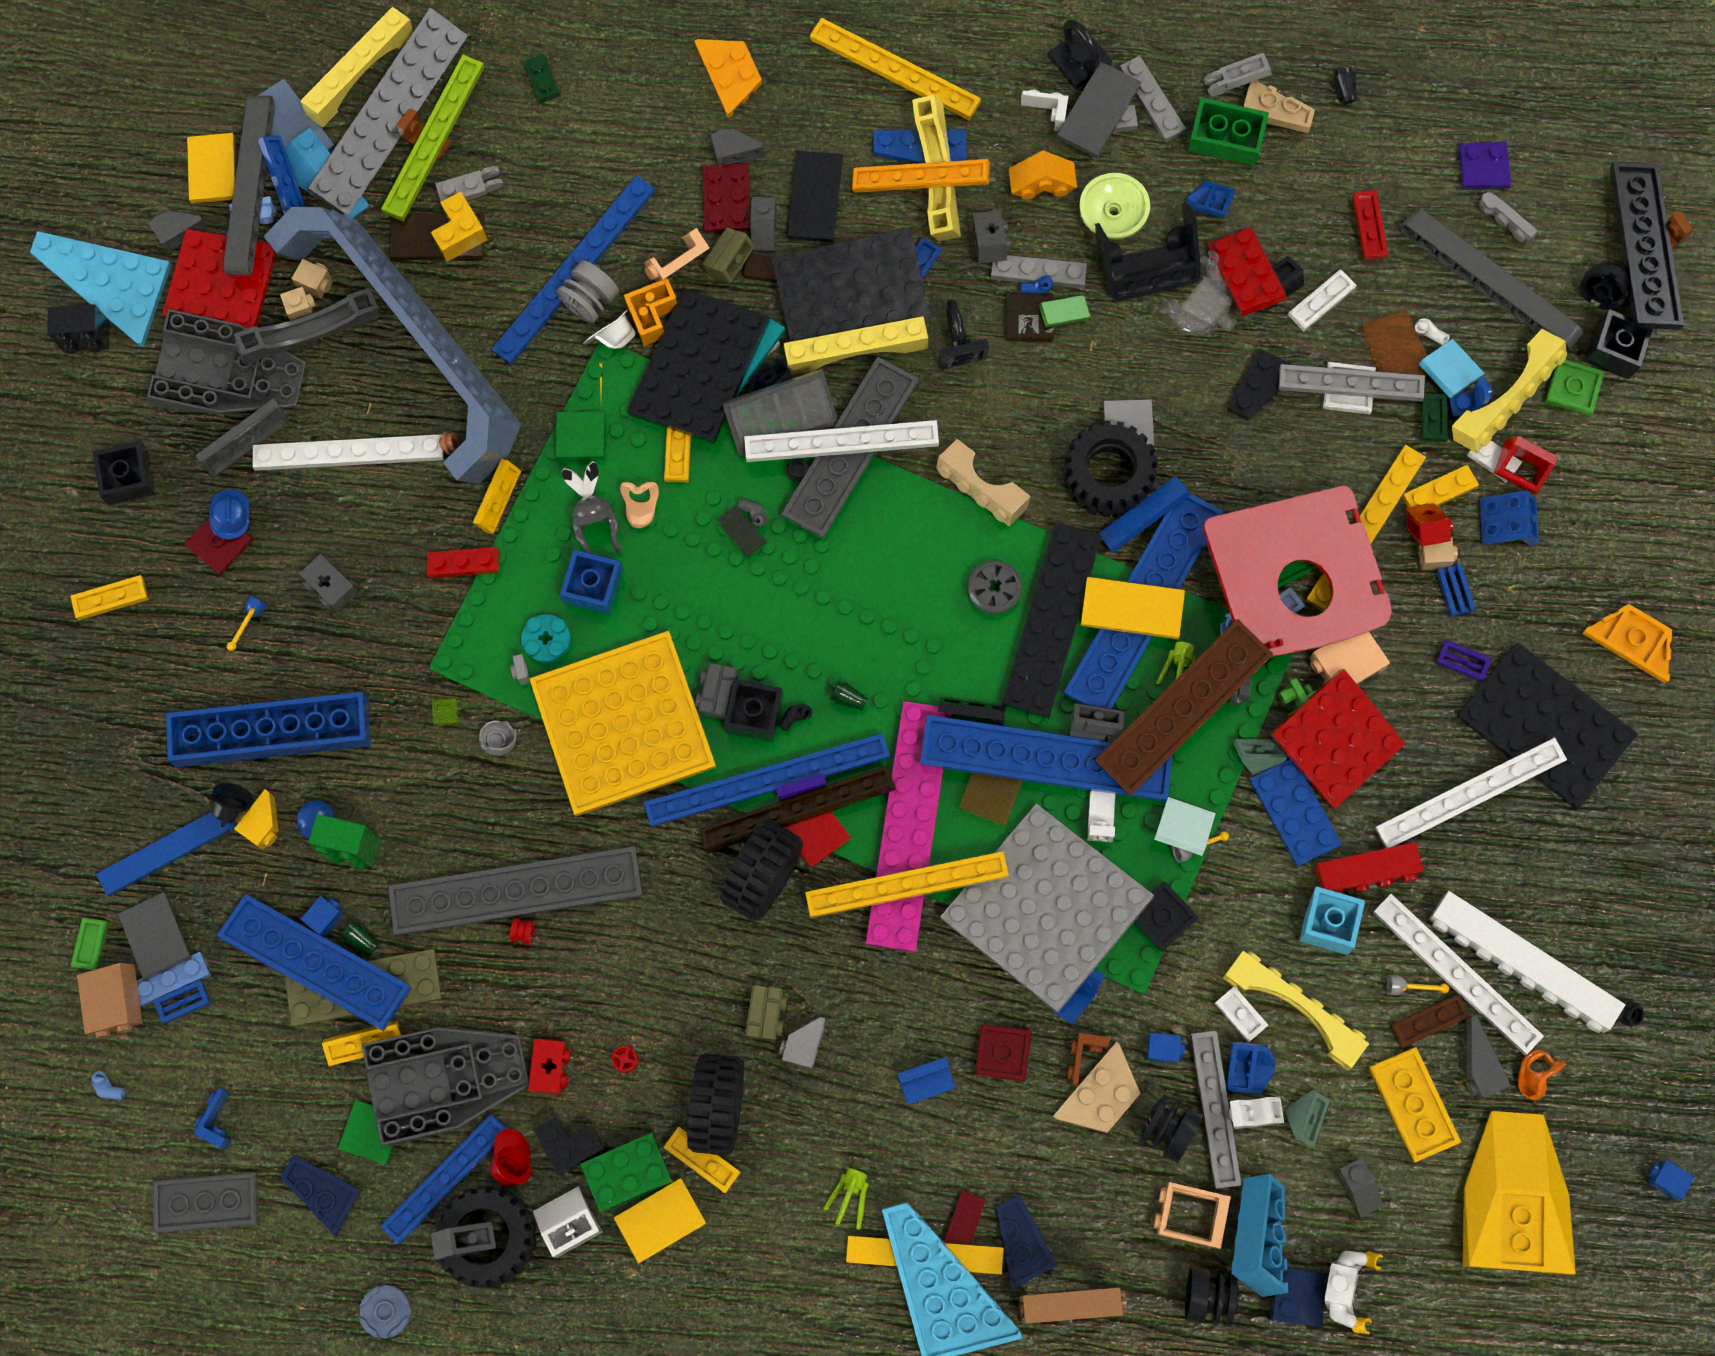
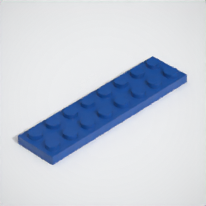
M246 894L216 935L220 940L383 1032L412 989L410 985Z

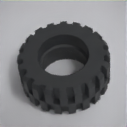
M1103 421L1102 426L1094 423L1089 425L1088 431L1085 429L1081 430L1078 433L1077 439H1073L1070 443L1064 463V484L1069 489L1071 499H1077V505L1081 509L1088 507L1090 508L1089 513L1095 516L1097 512H1101L1103 517L1110 518L1111 513H1116V516L1120 517L1125 514L1126 510L1129 511L1137 506L1151 493L1157 473V457L1153 456L1155 451L1153 445H1147L1148 438L1143 433L1138 435L1136 433L1137 428L1131 425L1129 428L1124 427V422L1117 421V425H1111L1110 421ZM1100 453H1116L1130 463L1133 470L1132 477L1128 482L1119 486L1102 485L1089 474L1087 470L1089 460Z
M773 821L762 822L754 830V833L750 835L727 874L720 892L722 903L751 921H758L764 917L779 897L797 865L803 848L802 839Z
M704 1053L698 1057L691 1089L687 1128V1147L692 1152L728 1156L733 1153L739 1127L744 1084V1061L740 1057Z
M478 1186L475 1189L469 1188L464 1190V1193L461 1195H455L450 1199L451 1203L448 1206H444L441 1210L442 1216L440 1220H436L435 1227L437 1232L447 1228L465 1226L473 1216L483 1212H491L500 1216L507 1224L509 1241L504 1253L493 1261L478 1262L468 1255L440 1259L442 1262L441 1267L445 1272L451 1274V1278L470 1287L494 1288L514 1280L516 1275L521 1274L525 1270V1265L533 1257V1247H536L537 1239H535V1232L537 1230L536 1224L532 1221L533 1216L530 1210L525 1207V1203L520 1198L496 1187Z

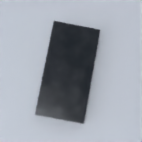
M797 150L788 239L834 243L843 154Z

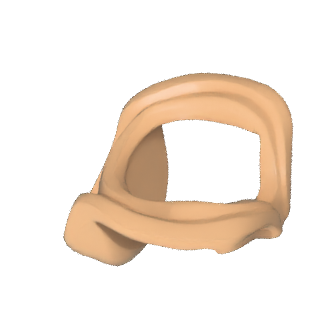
M630 482L621 483L620 492L626 504V519L628 523L634 528L648 526L655 514V506L659 496L658 485L655 482H646L636 487ZM649 489L650 499L646 502H636L629 496V491L634 494H641Z

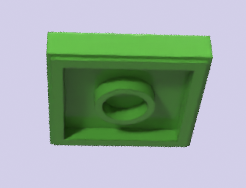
M1565 359L1561 365H1557L1553 370L1544 403L1591 417L1605 371Z

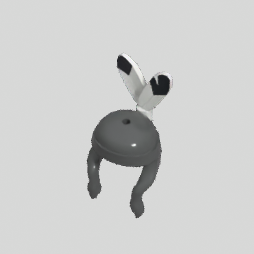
M591 462L587 466L583 480L574 471L562 469L564 481L578 494L583 496L574 505L572 523L575 537L582 545L584 552L592 554V550L583 535V530L588 524L602 520L610 524L612 546L621 554L622 546L617 539L619 525L614 511L603 497L592 496L599 473L597 463Z

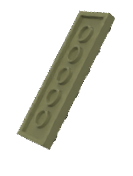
M435 949L367 961L411 986L410 993L400 1007L443 1000ZM285 977L292 1027L355 1016Z

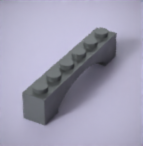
M369 287L349 294L341 301L302 318L272 326L258 328L255 326L234 333V342L245 365L378 319L379 308Z

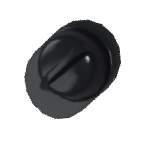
M231 783L218 784L211 795V814L218 820H221V827H224L226 823H239L250 810L253 796L248 790L239 785Z

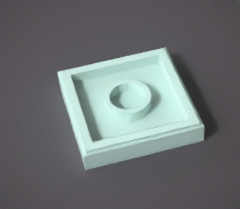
M1168 797L1154 840L1203 856L1216 813Z

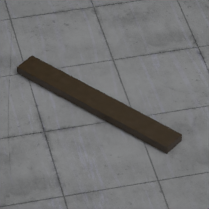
M886 765L700 828L704 848L708 854L746 841L764 821H773L782 827H787L894 791L896 788L889 767Z

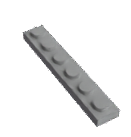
M1281 364L1279 367L1278 390L1423 401L1425 375Z
M1217 1031L1194 1033L1190 1037L1214 1188L1241 1186Z

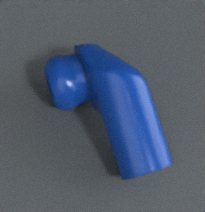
M1042 276L1034 283H1021V294L1046 293L1052 288L1053 280L1049 276Z

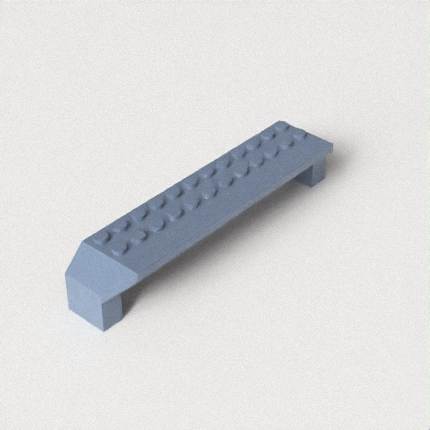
M291 207L263 237L277 254L300 261L323 238L334 239L338 242L467 403L466 440L443 463L456 480L480 484L499 465L501 459H505L509 455L522 423L357 219L351 218L345 213L343 215L339 214L333 209Z

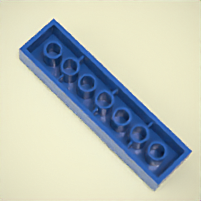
M363 692L166 713L168 762L175 767L371 746L369 699Z

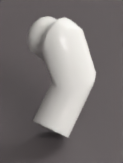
M1422 318L1415 324V330L1419 334H1423L1441 345L1449 341L1450 336L1439 330L1429 319Z

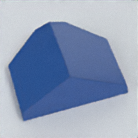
M1204 181L1199 188L1189 194L1186 204L1194 210L1226 218L1236 189Z
M1241 1042L1232 1043L1227 1059L1226 1091L1260 1095L1263 1093L1265 1086L1274 1075L1276 1059L1267 1045Z

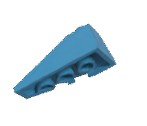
M310 128L294 138L285 149L297 184L305 191H307L331 155ZM362 195L348 215L351 218L355 219L370 208V205Z

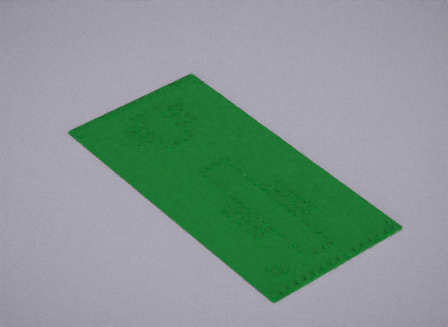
M599 341L563 412L604 411V459L556 460L555 425L492 546L498 547L500 550L499 573L479 574L476 576L430 664V669L433 672L543 721L531 683L521 686L518 679H513L510 665L514 664L513 656L520 654L524 656L529 677L532 678L669 631L694 704L696 703L697 694H702L704 687L703 684H700L702 671L707 670L708 664L712 663L738 669V680L783 688L784 698L778 724L790 706L806 704L812 709V716L810 718L795 721L788 732L777 726L774 742L728 734L724 729L725 720L701 716L698 711L699 708H696L716 768L677 781V783L691 789L882 733L890 759L825 777L826 785H830L888 765L892 776L903 701L938 706L940 697L1003 706V698L1052 533L1018 518L1008 526L1004 522L998 521L988 509L979 506L974 499L874 456L823 540L788 521L781 515L801 483L790 480L786 472L788 463L798 458L746 462V456L739 457L727 418L715 444L691 436L689 483L665 482L667 428L630 416L627 413L650 359L625 348H608ZM601 377H602V392H600V378H601ZM752 403L738 407L743 424L758 419ZM760 407L763 417L773 414V412ZM779 416L764 421L768 434L784 433ZM785 418L789 431L803 426ZM759 423L745 428L747 436L763 435ZM804 457L799 459L807 461L809 466H811L816 457ZM591 462H596L599 470L592 496L603 497L612 507L619 525L617 539L622 546L621 554L613 548L610 524L601 520L590 523L583 530V535L593 555L621 561L624 569L610 615L564 604L560 597L573 550L584 552L582 545L575 537L572 523L574 505L583 496L578 494L564 481L562 469L574 471L583 480L586 468ZM630 482L636 487L646 482H655L658 485L659 496L655 506V514L648 526L634 528L628 523L626 519V504L620 492L621 483ZM649 489L641 494H634L629 491V496L636 502H646L650 499ZM741 498L763 506L767 515V523L764 526H754L750 513L738 510ZM1097 553L1090 577L1127 582L1134 568ZM1002 561L1011 565L1018 572L1022 582L1021 596L1018 603L1008 612L998 615L987 614L977 609L971 602L968 594L969 578L972 572L982 563ZM991 583L990 591L993 592L995 590L996 593L999 592L1000 584L997 583L995 585ZM1185 591L1179 639L1152 637L1112 708L1124 711L1122 733L1175 681L1178 665L1173 660L1160 685L1156 683L1168 659L1169 652L1174 650L1176 642H1187L1195 646L1194 655L1197 656V660L1220 637V626L1222 622H1226L1227 617L1224 616L1230 613L1228 609ZM1083 604L1050 718L1006 707L1003 726L1069 736V723L1074 704L1080 703L1063 694L1100 630L1099 628L1081 626ZM544 614L554 615L562 619L571 634V645L568 652L564 653L558 661L550 664L534 661L527 655L521 642L522 631L530 618ZM548 633L540 637L543 645H547L548 641L553 639ZM1294 653L1270 657L1251 676L1248 702L1243 703L1242 706H1232L1226 701L1172 755L1168 797L1216 813L1208 839L1214 837L1245 766L1233 742L1235 739H1257ZM1189 664L1183 668V672L1189 667ZM838 681L848 683L868 698L862 711L834 704L835 701L831 700L830 697ZM958 714L951 715L952 719L994 725L993 719ZM943 769L929 867L995 853L1035 804H1037L1149 892H1152L1165 881L1185 902L1210 844L1206 845L1203 856L1193 853L1189 860L1178 863L1173 856L1172 845L1154 840L1166 802L1115 794L1113 827H1115V837L1113 842L1087 841L1090 790ZM772 792L727 806L740 812L748 813L777 803L779 799L777 792ZM889 792L832 811L851 837L850 841L833 852V854L877 873ZM965 887L926 894L925 896L950 906ZM1133 923L1095 969L1104 974L1105 978L1143 994L1148 989L1163 952L1161 953Z

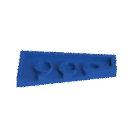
M966 129L947 130L950 160H966ZM874 130V156L901 162L906 160L915 162V164L925 163L918 130Z

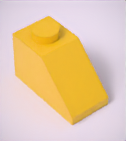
M266 789L234 828L262 850L274 843L277 838L276 833L279 831L275 797Z

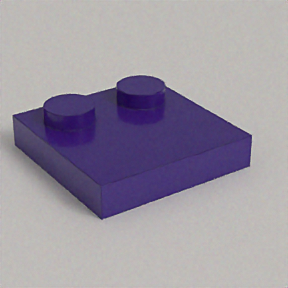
M1507 142L1460 143L1458 148L1462 190L1510 188L1511 178Z

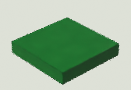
M604 411L556 412V460L604 459Z
M355 1100L338 1150L388 1165L394 1146L381 1148L373 1105Z

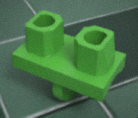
M1295 678L1289 682L1287 687L1279 692L1278 697L1284 706L1295 701L1297 707H1299L1317 690L1313 691L1309 684L1302 688L1298 679Z

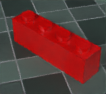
M1416 842L1321 862L1314 867L1319 887L1341 894L1350 890H1354V893L1365 892L1369 890L1368 886L1377 884L1379 888L1393 885V881L1400 879L1403 880V883L1415 881L1418 879L1417 876L1424 871Z

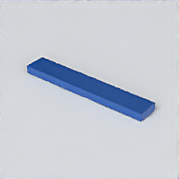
M210 812L96 875L105 894L110 897L232 831L238 823H226L224 827H221V820L215 818Z
M490 1114L380 1227L400 1245L494 1149L495 1137L500 1131L507 1128L493 1114Z

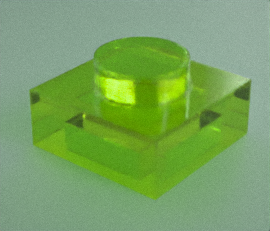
M456 698L432 701L433 725L435 727L459 724L458 700Z

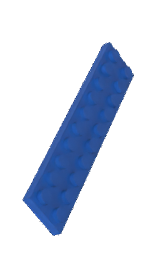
M1192 494L1165 514L1127 582L1180 589L1206 543L1202 528L1203 523L1211 517L1222 515L1223 510ZM1100 629L1063 695L1083 705L1112 709L1153 636Z
M932 715L926 716L920 765L1130 796L1095 761L1112 742ZM1172 756L1130 797L1166 802L1168 799Z

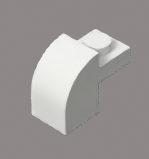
M1280 1097L1230 1101L1229 1115L1236 1129L1284 1123Z

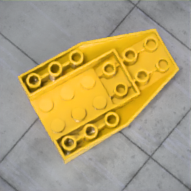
M1500 1111L1490 1112L1464 1186L1463 1267L1532 1271L1560 1275L1576 1274L1569 1193L1544 1115Z

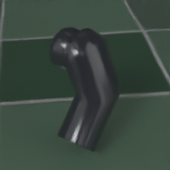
M806 704L790 706L783 715L778 727L788 732L795 721L806 720L812 716L811 707Z

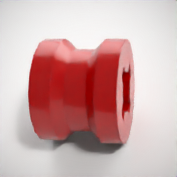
M515 917L511 925L510 942L516 943L521 941L525 945H531L535 933V921L529 920L524 922L520 918Z
M621 1046L613 1052L612 1064L618 1071L627 1074L637 1068L639 1058L632 1048Z

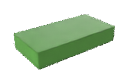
M1084 295L1043 302L1039 305L1045 328L1084 321L1091 317Z
M82 917L71 967L92 971L98 969L109 922Z

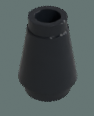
M1351 67L1335 71L1333 81L1343 100V104L1356 102V73L1353 72Z

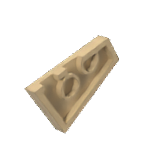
M1259 79L1250 82L1244 107L1269 112L1268 124L1309 133L1315 109L1293 97L1281 95L1277 92V88L1271 85L1267 87L1258 82Z

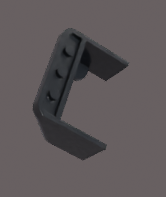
M1186 203L1182 204L1183 226L1175 227L1168 232L1166 237L1167 246L1123 256L1120 246L1117 243L1109 242L1100 223L1095 224L1098 256L1108 291L1113 299L1122 301L1192 285L1200 279L1201 263L1197 220Z

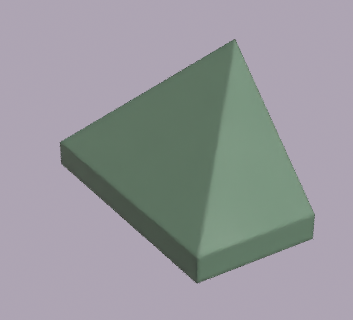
M1235 739L1233 742L1241 761L1254 777L1283 763L1287 759L1285 752L1275 740Z
M1312 1090L1284 1109L1295 1139L1309 1147H1315L1330 1102L1329 1098Z

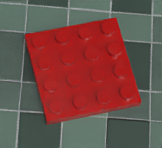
M186 229L162 313L163 317L166 318L168 309L239 324L247 329L258 326L277 253L269 243L257 241L253 274L226 275L224 257L227 236Z
M1340 669L1270 733L1331 809H1336L1405 745V742L1345 669Z

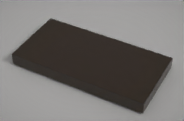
M445 213L407 214L404 222L391 217L390 259L445 260L431 234L433 230L449 222ZM474 213L485 232V214ZM484 242L452 260L484 259Z

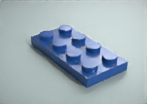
M1291 759L1249 780L1297 868L1342 845L1305 776Z

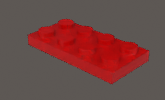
M1251 227L1207 243L1208 251L1242 317L1287 300L1286 293Z

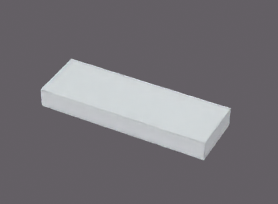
M1340 269L1288 313V316L1304 332L1349 295L1357 285Z

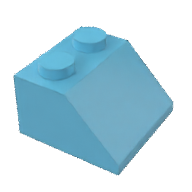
M1316 886L1304 917L1299 941L1349 955L1355 948L1365 900Z

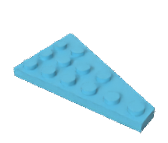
M37 231L30 253L51 272L62 279L71 289L82 296L85 301L95 304L112 324L116 325L125 335L136 342L138 346L144 347L172 266L171 263L166 260Z
M909 1202L882 1209L921 1356H957L1023 1338L1022 1331Z

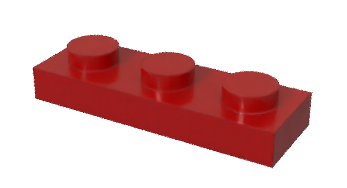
M1377 190L1354 192L1352 200L1363 261L1387 258L1388 249Z
M498 547L427 553V576L429 578L499 573L500 550Z

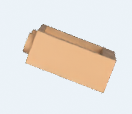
M1169 1182L1166 1188H1161L1159 1202L1163 1203L1161 1213H1156L1153 1228L1158 1229L1157 1235L1213 1249H1221L1231 1197ZM1173 1192L1216 1202L1209 1240L1166 1230Z

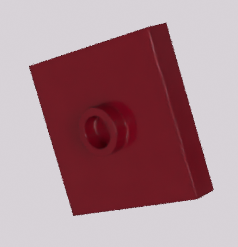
M208 518L184 545L222 576L254 540L246 533L236 539H222L213 533Z
M981 1024L975 1076L1026 1082L1032 1031Z

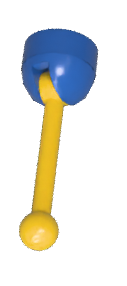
M251 595L249 596L245 604L248 614L233 640L227 643L229 651L236 649V643L251 617L260 615L265 610L267 604Z

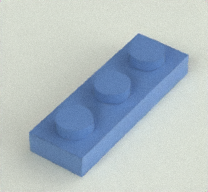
M198 952L192 955L191 959L148 980L143 978L137 980L140 1007L149 1005L154 1002L153 1000L193 982L212 976L203 953Z

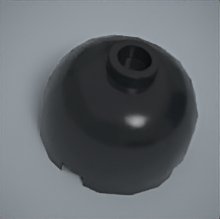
M1601 262L1593 265L1586 272L1580 284L1581 294L1586 301L1591 303L1592 299L1600 303L1598 306L1600 309L1612 310L1619 308L1629 294L1628 273L1619 264L1613 262Z
M774 359L776 363L769 365L766 362L754 371L749 378L751 385L750 387L747 386V389L752 393L793 379L795 375L783 359ZM792 389L778 393L781 404L786 403L793 394ZM773 396L758 400L760 404L770 407L775 406Z

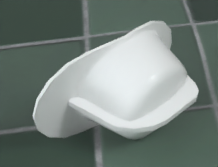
M628 310L616 321L589 337L583 344L597 339L608 348L618 349L625 346L635 336V331L625 316Z

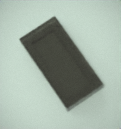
M736 506L717 520L719 526L748 558L767 543L764 537Z

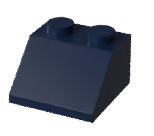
M1287 1267V1270L1283 1271V1282L1288 1283V1293L1271 1296L1269 1320L1322 1328L1327 1274Z

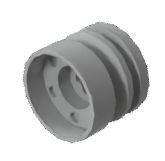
M581 260L571 272L572 278L575 281L565 279L563 282L564 286H560L556 290V295L573 314L594 324L598 319L597 314L601 315L604 311L601 303L609 305L619 293V289L614 281L601 269L588 261Z

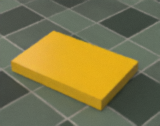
M233 133L187 137L189 201L191 204L233 200L236 179L235 135Z
M682 1178L614 1217L638 1264L707 1224Z

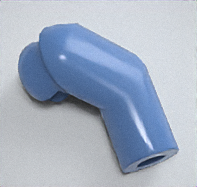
M102 1071L93 1073L91 1083L99 1097L115 1100L124 1099L125 1088L113 1087L108 1077Z

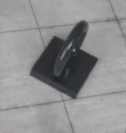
M1067 20L1064 23L1063 34L1065 41L1048 51V58L1074 89L1090 80L1095 70L1099 67L1100 62L1109 66L1112 65V59L1087 29L1076 20Z
M948 300L946 303V314L953 343L950 344V348L940 350L938 360L940 370L986 360L989 351L987 339L971 342V339H966L959 307L955 300Z

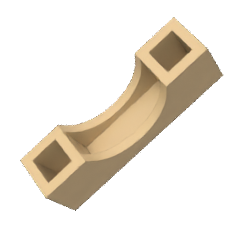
M956 439L938 457L936 469L942 477L950 479L955 483L961 492L967 493L974 498L979 506L985 507L993 513L998 521L1010 526L1028 508L1031 496L1013 482L1005 485H992L980 479L973 468L975 452Z

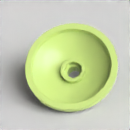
M1107 173L1094 178L1084 188L1080 198V214L1085 225L1093 233L1096 234L1095 224L1100 223L1108 239H1123L1134 235L1144 226L1150 212V199L1146 189L1135 178L1122 173ZM1116 211L1117 215H1111L1109 212Z

